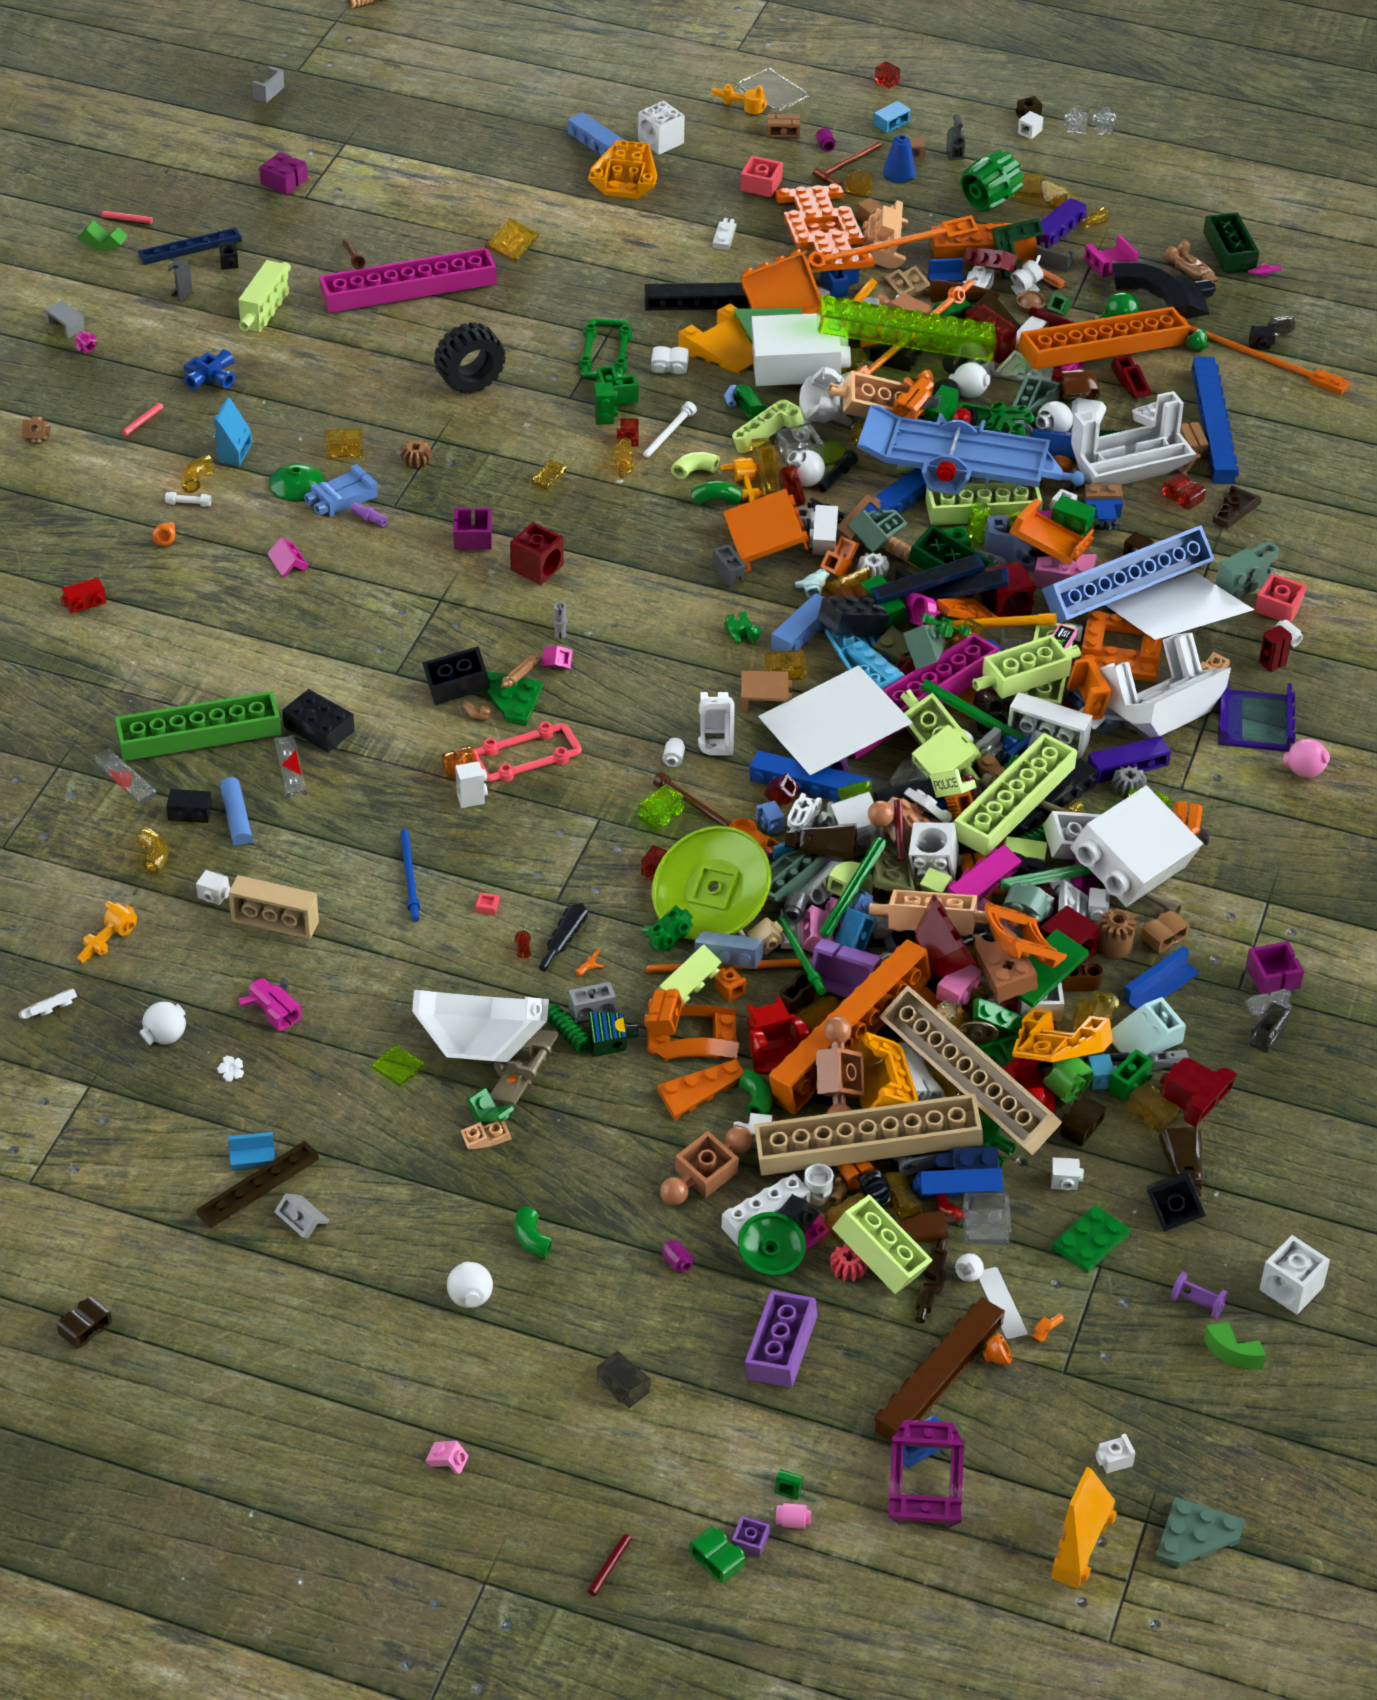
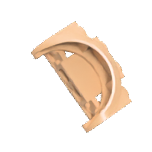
M896 200L894 206L887 207L883 205L882 209L877 208L875 213L870 215L868 221H864L861 228L864 237V244L862 246L901 238V229L908 224V220L902 218L903 202ZM899 245L867 252L871 253L875 264L888 269L897 268L906 260V256L895 252Z

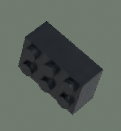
M831 596V598H822L817 619L835 635L883 636L886 632L890 614L882 606L874 602V599L871 597L855 598L848 596L847 598Z
M479 646L422 662L435 705L491 689Z
M307 689L282 710L284 728L328 753L355 731L353 713L310 689Z

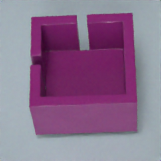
M278 152L259 167L260 183L285 195H288L296 189V186H300L308 179L307 163L298 158H292V156L283 152Z
M454 508V549H492L491 508H475V524H471V508Z
M1289 941L1249 948L1246 967L1261 996L1279 993L1280 989L1284 992L1301 988L1304 970L1298 958H1295V953Z

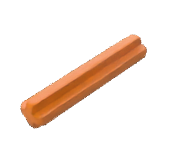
M1025 260L1024 262H1022V265H1024L1029 260ZM1041 268L1044 275L1043 281L1058 289L1064 287L1065 281L1062 278Z

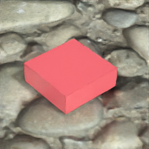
M479 892L475 912L495 915L500 902V895Z

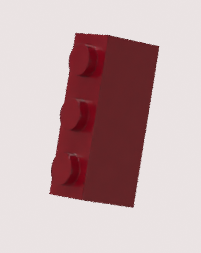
M967 247L963 264L972 267L976 265L992 270L1014 272L1017 255L1002 250Z

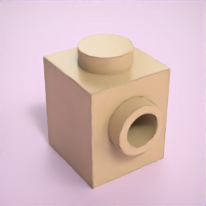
M767 917L747 932L749 937L763 939V953L765 955L785 940L781 933L783 929L776 921L772 922Z

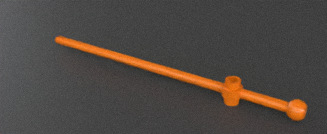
M799 959L761 960L756 969L803 966ZM683 963L647 965L645 971L647 973L675 972ZM722 964L718 967V969L725 968L726 970L731 967L734 970L752 969Z

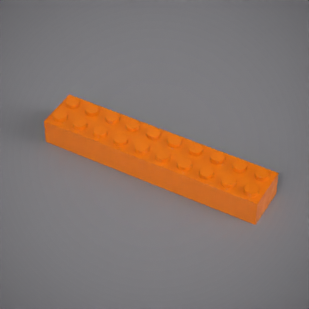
M1174 307L1023 331L1021 332L1017 349L1033 370L1183 345L1187 340L1190 326Z
M908 939L905 940L874 972L869 974L868 978L861 985L855 988L854 992L847 999H844L819 1026L815 1027L813 1032L805 1040L801 1041L798 1047L791 1054H788L777 1068L771 1071L768 1076L776 1105L795 1115L817 1092L816 1050L832 1048V1043L825 1038L823 1031L828 1019L840 1016L848 1020L852 1031L850 1038L844 1043V1049L851 1050L866 1032L876 1034L886 1024L879 1016L907 985L917 993L931 979L927 949Z

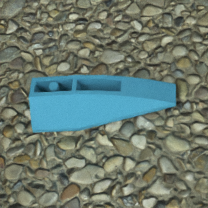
M829 629L825 630L826 636L847 669L850 670L859 665L882 690L905 676L904 673L857 636L835 635Z

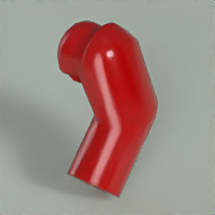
M938 1194L936 1196L938 1211L944 1210L945 1215L955 1214L956 1220L961 1218L962 1211L956 1206L949 1204L945 1194Z

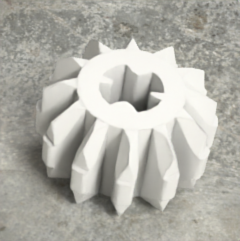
M874 552L872 554L865 553L864 556H860L857 564L860 578L867 580L880 574L883 578H886L889 570L887 557L881 556V553L874 554Z

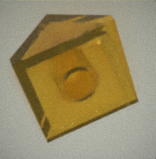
M1041 178L1040 183L1045 201L1051 207L1056 209L1070 197L1080 201L1070 190Z

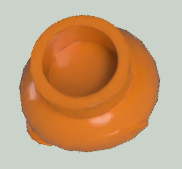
M172 522L159 524L152 531L153 541L162 547L171 545L176 536L175 525Z

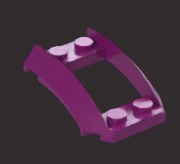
M904 1420L894 1437L892 1436L889 1518L899 1525L900 1521L945 1523L948 1524L949 1528L962 1522L965 1441L961 1439L953 1423ZM904 1446L951 1449L949 1497L902 1494Z

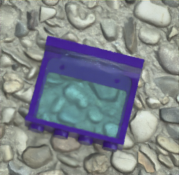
M1228 679L1227 687L1219 698L1218 745L1289 752L1291 744H1295L1296 732H1292V730H1295L1296 721L1292 718L1295 715V705H1292L1295 701V692H1292V684L1288 683L1286 695L1229 690Z

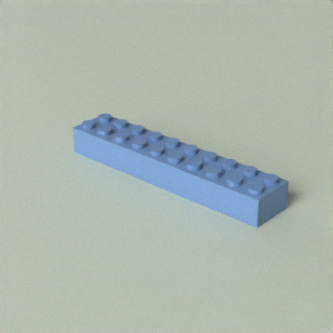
M1202 525L1042 588V592L1050 612L1056 613L1057 623H1061L1214 561L1215 558Z

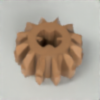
M414 439L412 442L407 441L406 444L402 445L400 455L404 465H409L410 468H419V466L425 467L426 464L430 463L432 451L430 446H428V442H422V439L419 441Z

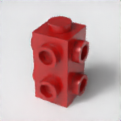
M98 577L62 588L63 596L60 597L62 606L67 607L70 614L106 603L105 588Z

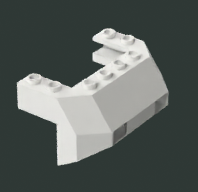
M1174 391L1157 395L1153 425L1100 437V421L1097 418L1092 419L1091 410L1074 413L1071 445L1079 471L1085 474L1088 484L1114 483L1122 485L1168 474L1192 460L1196 453L1180 434L1184 403Z
M1192 633L1174 634L1162 640L1172 677L1139 693L1136 692L1129 662H1122L1118 665L1111 663L1100 668L1111 689L1107 703L1108 707L1149 737L1162 736L1210 713L1227 687L1231 667L1202 670Z

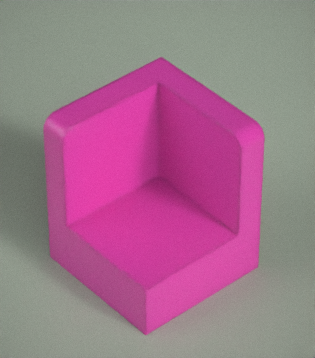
M558 645L543 648L541 666H555L565 670L570 669L573 650Z

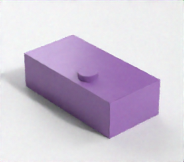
M770 1291L745 1360L747 1380L793 1387L818 1316L815 1298Z

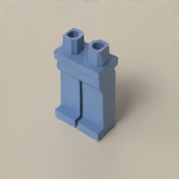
M358 464L351 466V471L327 483L321 482L318 485H311V492L305 494V503L308 506L314 504V510L319 516L326 513L332 517L335 515V512L351 508L354 502L361 504L378 497L377 482L369 474H366Z

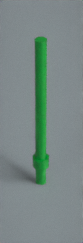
M780 916L777 922L782 927L786 938L805 969L809 983L815 987L819 995L825 994L826 989L822 984L823 980L820 974L814 970L785 917Z

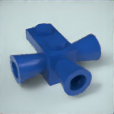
M222 349L217 356L207 352L200 358L194 357L184 364V371L189 373L184 376L187 387L195 391L203 382L211 385L215 381L225 389L231 387L235 380V374L222 370V368L234 364L232 354L226 349Z

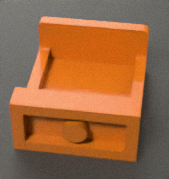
M1094 658L1075 660L1067 688L1068 690L1078 689L1086 702L1083 713L1092 715V720L1102 719L1111 689Z

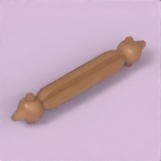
M528 656L527 659L522 661L502 679L501 687H512L533 666L537 665L539 656Z

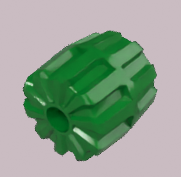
M996 150L981 157L961 174L960 185L964 197L972 207L982 212L1005 203L1021 190L1024 185L1021 182V179L1024 178V173L1019 170L1020 163L1018 160H1013V155L1010 152H1004L1003 150Z

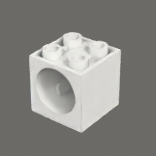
M665 101L638 112V140L649 144L650 149L658 155L683 144L685 115Z
M870 792L859 794L831 805L835 825L857 823L855 857L868 852L867 839L869 835L886 839L884 828L874 826L868 819V809L874 803Z
M913 822L909 860L914 881H922L929 868L952 876V881L955 880L959 853L955 823Z
M1291 1235L1265 1262L1259 1290L1297 1315L1323 1288L1330 1259Z

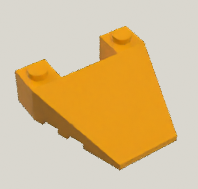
M731 303L717 310V325L702 332L691 324L679 331L678 347L688 349L690 357L696 358L698 356L704 358L707 363H711V361L718 363L719 367L738 374L754 366L752 343L749 341L747 333L743 331L738 318L734 316V309L738 308Z
M1031 1009L1022 1019V1028L1019 1029V1038L1016 1039L1012 1055L1017 1058L1055 1062L1104 1052L1113 1041L1110 1018L1089 1016L1075 1033L1054 1030L1051 1011Z
M1089 1467L1086 1468L1070 1501L1063 1526V1539L1059 1541L1058 1547L1060 1550L1054 1559L1051 1574L1052 1579L1079 1589L1082 1581L1086 1582L1091 1572V1568L1088 1567L1089 1557L1100 1533L1105 1532L1108 1524L1113 1525L1117 1512L1114 1511V1498Z

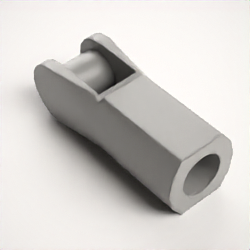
M1187 1050L1154 1051L1148 1054V1057L1154 1060L1152 1070L1171 1067L1175 1062L1178 1063L1183 1058H1189Z

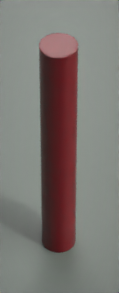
M896 799L894 800L897 860L904 861L905 845L902 800Z
M623 1534L589 1587L588 1593L590 1595L596 1596L632 1540L629 1535Z

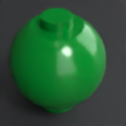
M1118 292L1108 298L1105 303V312L1101 316L1102 318L1138 313L1140 303L1136 296L1132 297L1129 293Z

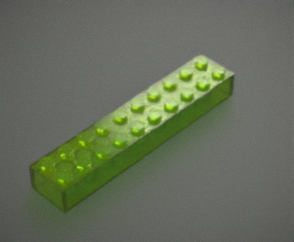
M822 295L817 309V333L991 362L997 344L995 324L989 322H978L972 319H960L954 316H942L936 313H924L919 310L912 311L901 307L894 308L883 304L876 305L865 301L858 302L851 299H840Z

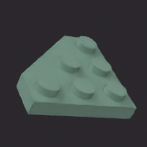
M1175 1497L1155 1560L1179 1568L1187 1565V1562L1198 1557L1202 1559L1217 1553V1550L1223 1547L1235 1546L1239 1543L1245 1519Z

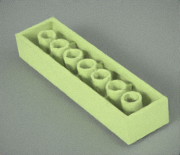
M1043 733L954 820L957 840L987 856L1075 768L1078 751Z

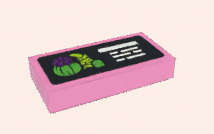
M1059 624L1053 636L1066 649L1072 644L1078 629Z

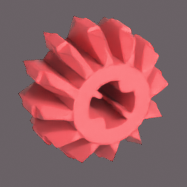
M846 1244L843 1245V1248L836 1247L835 1252L830 1256L831 1272H834L836 1278L842 1277L844 1282L846 1279H851L852 1282L856 1278L862 1279L864 1273L868 1270V1265Z

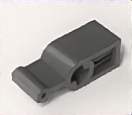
M954 114V127H951L947 133L946 152L949 160L964 159L966 140L961 129L963 124L959 114Z

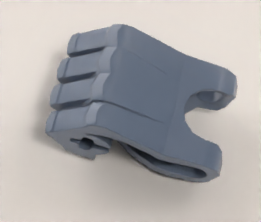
M1004 515L988 516L984 533L985 551L1003 557L1007 564L1020 561L1023 568H1026L1028 572L1033 570L1036 559L1029 551L1035 547L1009 533L1012 528L1009 525L1011 518Z

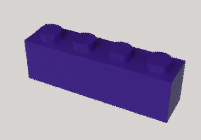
M1071 197L1041 220L1044 235L1036 237L1037 245L1043 242L1045 243V249L1055 245L1069 231L1085 220L1087 205Z
M1159 736L1088 754L1087 763L1098 770V784L1113 780L1115 771L1119 770L1120 767L1127 768L1129 765L1131 768L1137 766V770L1145 772L1169 766L1171 751L1162 737Z

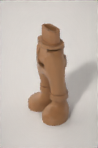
M1187 240L1180 242L1177 248L1170 246L1166 249L1164 259L1187 273L1193 280L1211 279L1215 284L1218 283L1219 279L1215 276V272L1203 261L1189 254L1191 245Z

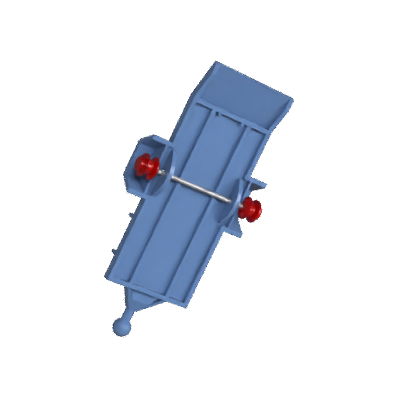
M871 404L856 446L884 463L922 469L921 473L928 490L958 495L970 477L986 479V485H988L989 480L1017 484V490H1019L1020 485L1039 487L1041 477L1060 481L1061 479L1069 480L1077 486L1082 485L1086 480L1085 474L1081 471H1075L1073 474L1063 472L1048 451L1050 440L983 430L986 420H982L978 427L970 425L971 413L964 408H959L954 412L952 421L946 422L943 414L939 413L937 422L900 417L879 405Z

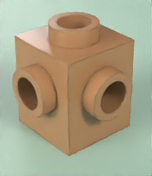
M32 416L31 420L22 419V438L31 440V443H42V440H47V436H50V425H48L47 421L43 420V417Z

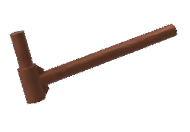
M878 141L827 169L816 167L813 170V175L825 183L828 182L829 184L842 186V183L831 177L830 174L879 149L881 143Z

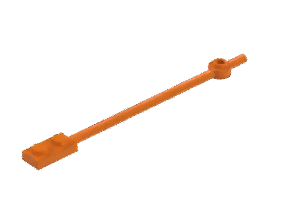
M970 215L944 221L941 223L940 229L837 253L823 255L815 251L810 253L807 261L812 270H820L825 262L940 235H945L946 240L977 233L978 227L973 216Z
M968 280L961 287H951L948 291V299L868 368L866 365H861L855 372L871 375L951 304L963 303L965 292L975 284L974 280Z
M1189 325L1190 333H1194L1199 329L1197 327ZM1205 331L1208 340L1310 378V384L1330 392L1342 395L1349 386V380L1318 368L1315 372Z

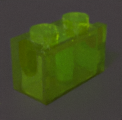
M665 784L639 804L638 819L657 831L662 826L667 825L676 815L681 814L684 809V805L681 804L684 795Z

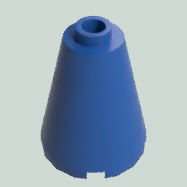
M898 135L894 138L883 168L884 177L886 178L887 176L890 178L889 181L894 183H907L909 179L912 178L913 180L916 176L911 142L905 135Z

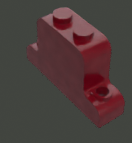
M1183 1058L1178 1063L1175 1062L1171 1066L1169 1073L1165 1072L1161 1077L1160 1083L1163 1085L1160 1095L1185 1111L1184 1121L1196 1128L1231 1091L1238 1074L1228 1068L1212 1071L1193 1059Z

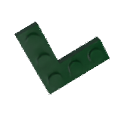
M1040 218L991 229L995 249L1016 254L1013 242L1044 235ZM1017 258L1014 271L1019 269ZM1001 271L1003 279L1011 278L1013 272Z

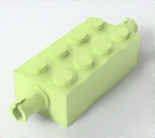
M266 260L238 299L240 313L239 328L241 330L261 332L264 326H267L271 316H274L278 306H281L283 299L289 294L290 288L287 280L288 272L291 270L290 264Z
M1049 635L984 657L983 677L973 679L972 684L976 691L991 686L1003 699L1018 692L1070 676L1072 659L1080 657L1081 651L1078 645L1064 649L1053 635Z
M910 689L906 691L907 694L903 693L900 698L910 708L904 714L913 722L905 728L919 746L927 742L948 724L952 728H956L961 733L962 739L966 743L969 742L975 749V760L961 770L959 774L964 777L974 775V780L978 783L981 778L972 769V766L977 763L978 758H981V753L933 692L920 702Z

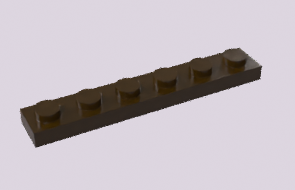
M303 1141L196 1209L197 1215L211 1229L319 1160V1154L306 1141Z

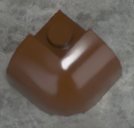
M1084 369L1061 371L1060 388L1064 392V399L1079 397L1089 400L1099 399V384L1093 373Z

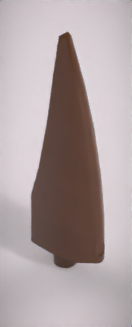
M931 280L930 289H924L923 296H930L931 302L944 301L948 299V291L951 287H961L965 283ZM973 285L965 292V299L982 298L989 289ZM992 291L996 297L1000 296V293Z
M944 1210L923 1213L897 1224L915 1242L938 1241L939 1238H942V1240L948 1239L947 1224L956 1223L957 1221L955 1214L945 1215Z

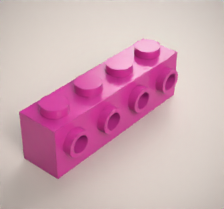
M1005 844L999 849L994 848L985 860L980 859L971 871L967 869L957 882L953 880L946 888L948 890L947 893L977 895L978 903L999 886L1001 879L1009 878L1016 873L1022 861Z

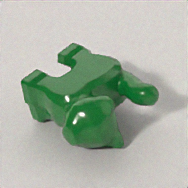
M740 612L738 614L739 620H734V614L727 615L724 628L728 632V636L735 640L736 644H740L741 637L746 635L750 643L754 645V641L758 640L762 630L760 627L752 624L747 617V612Z

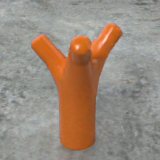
M599 948L596 949L591 957L587 958L583 965L575 970V974L578 977H581L593 968L604 967L603 964L595 962L600 952Z

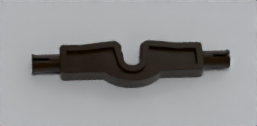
M942 1238L938 1239L936 1248H932L930 1258L933 1261L923 1272L925 1277L934 1281L922 1280L920 1282L915 1308L918 1311L915 1318L918 1323L920 1318L921 1323H925L927 1313L932 1311L935 1297L943 1290L945 1283V1271L943 1268L947 1258V1251L945 1250L946 1239H943V1243Z

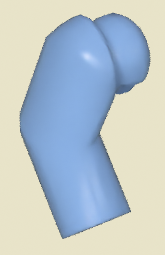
M731 385L724 394L725 401L730 408L736 405L734 396L737 385Z

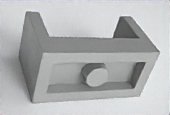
M270 66L268 68L269 79L264 83L253 81V99L267 103L284 88L283 70Z
M63 300L45 308L47 323L51 324L59 321L65 326L66 337L70 338L85 330L83 315Z

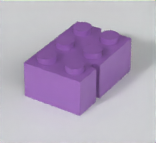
M821 939L814 947L811 964L814 970L820 974L826 992L848 998L855 988L861 985L868 978L869 974L874 972L881 964V956L845 945L839 948L840 944Z

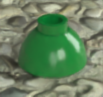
M1203 328L1195 331L1185 342L1187 348L1199 350L1200 352L1204 351L1209 345L1207 343V334Z

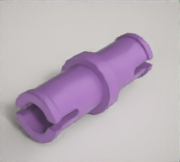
M354 502L351 506L352 510L350 512L364 518L366 522L371 521L381 527H384L388 522L386 520L388 516L376 512L371 507L367 508L357 502Z

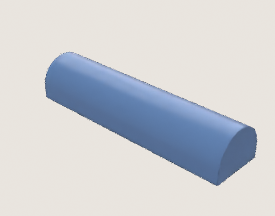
M234 777L225 778L220 783V792L232 844L236 846L253 843L240 782Z

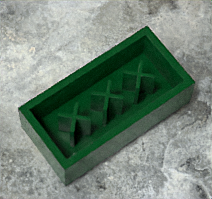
M1239 213L1206 216L1203 233L1224 272L1257 269L1259 250Z
M933 524L913 544L908 558L909 562L924 571L977 553L985 564V569L992 568L995 565L994 561ZM975 594L966 595V597H973Z

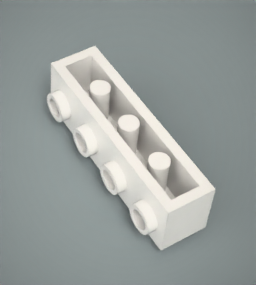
M795 1174L782 1178L775 1185L764 1188L759 1194L745 1199L734 1208L727 1209L722 1214L721 1228L738 1246L739 1232L749 1218L763 1212L779 1213L778 1211L791 1194L810 1203L811 1191Z

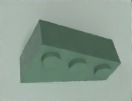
M1026 375L1012 406L1026 405L1028 412H1032L1036 420L1037 414L1043 405L1059 400L1061 383Z
M861 510L847 525L863 541L865 547L874 552L886 544L890 538L895 537L908 523L896 510H882L881 512Z
M922 625L903 633L916 670L938 662L946 645L945 638L947 637L936 633L938 625Z

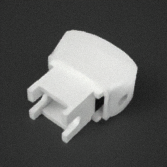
M823 367L803 382L799 398L800 410L803 418L808 421L826 423L832 419L849 426L853 423V419L846 416L848 413L843 412L842 397L829 395L827 391L830 383L836 384L839 382L843 386L842 382L845 380L834 369Z
M700 692L701 736L698 739L700 750L708 755H733V699L728 697V692H718V697H708L707 692ZM705 733H724V739H705Z

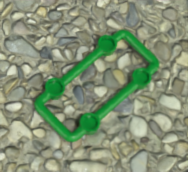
M591 319L583 328V335L586 341L584 354L578 361L581 376L585 379L596 380V372H588L592 369V359L590 358L592 341L597 337V327L595 325L620 326L618 330V338L621 340L619 357L615 360L614 367L617 376H623V373H626L628 370V363L625 359L627 343L632 339V329L629 322L620 319Z

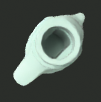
M819 569L816 573L808 575L802 581L795 582V587L804 588L809 598L815 593L821 595L822 588L825 586L826 579L830 576V573H827L824 569Z

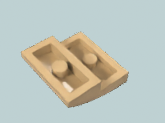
M916 266L905 272L898 269L885 276V280L898 295L905 293L915 297L922 295L924 289H930V282Z

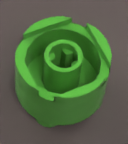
M1079 1057L1055 1061L1052 1065L1054 1069L1045 1076L1042 1083L1063 1102L1069 1104L1078 1098L1075 1095L1077 1092H1084L1094 1077V1070Z

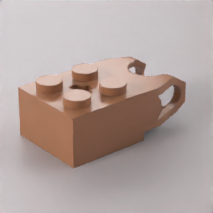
M1002 924V927L1010 935L1017 938L1014 932L1008 929L1005 924ZM978 934L972 935L977 951V962L998 1003L1038 989L1037 972L1027 956L1021 955L1020 959H1017L1004 951L996 941L988 942Z

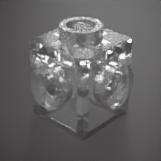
M1096 108V115H1093V125H1095L1096 134H1113V127L1117 123V116L1114 115L1113 108Z
M1069 108V114H1065L1064 124L1067 125L1066 131L1086 133L1089 110Z

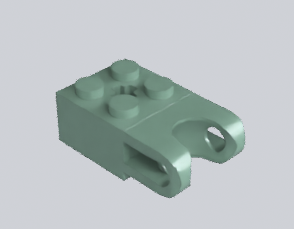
M1266 542L1251 550L1246 548L1220 561L1216 585L1237 599L1264 586L1272 573L1275 574V570L1270 565L1278 558L1279 547L1271 542ZM1265 551H1272L1266 555L1264 554Z

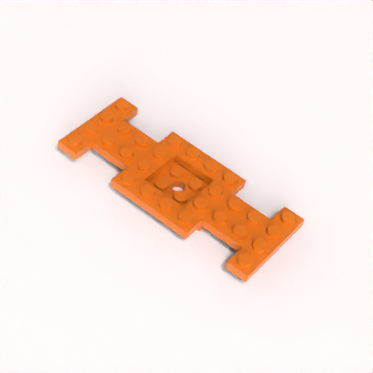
M815 185L808 188L797 187L795 189L781 188L780 190H775V198L778 204L794 202L797 210L784 212V220L796 249L811 248L812 252L816 251L823 255L849 250L851 249L850 245L864 244L863 234L851 208L846 206L833 208L830 199L844 198L841 185ZM863 253L825 262L820 270L811 269V271L821 272L874 267V259L871 253Z

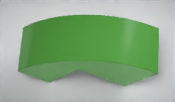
M93 220L77 238L93 248L112 250L119 247L128 235L119 227H116L108 234Z
M1229 1322L1206 1325L1204 1341L1216 1357L1227 1364L1242 1369L1257 1370L1263 1368L1266 1355L1260 1340L1237 1344Z

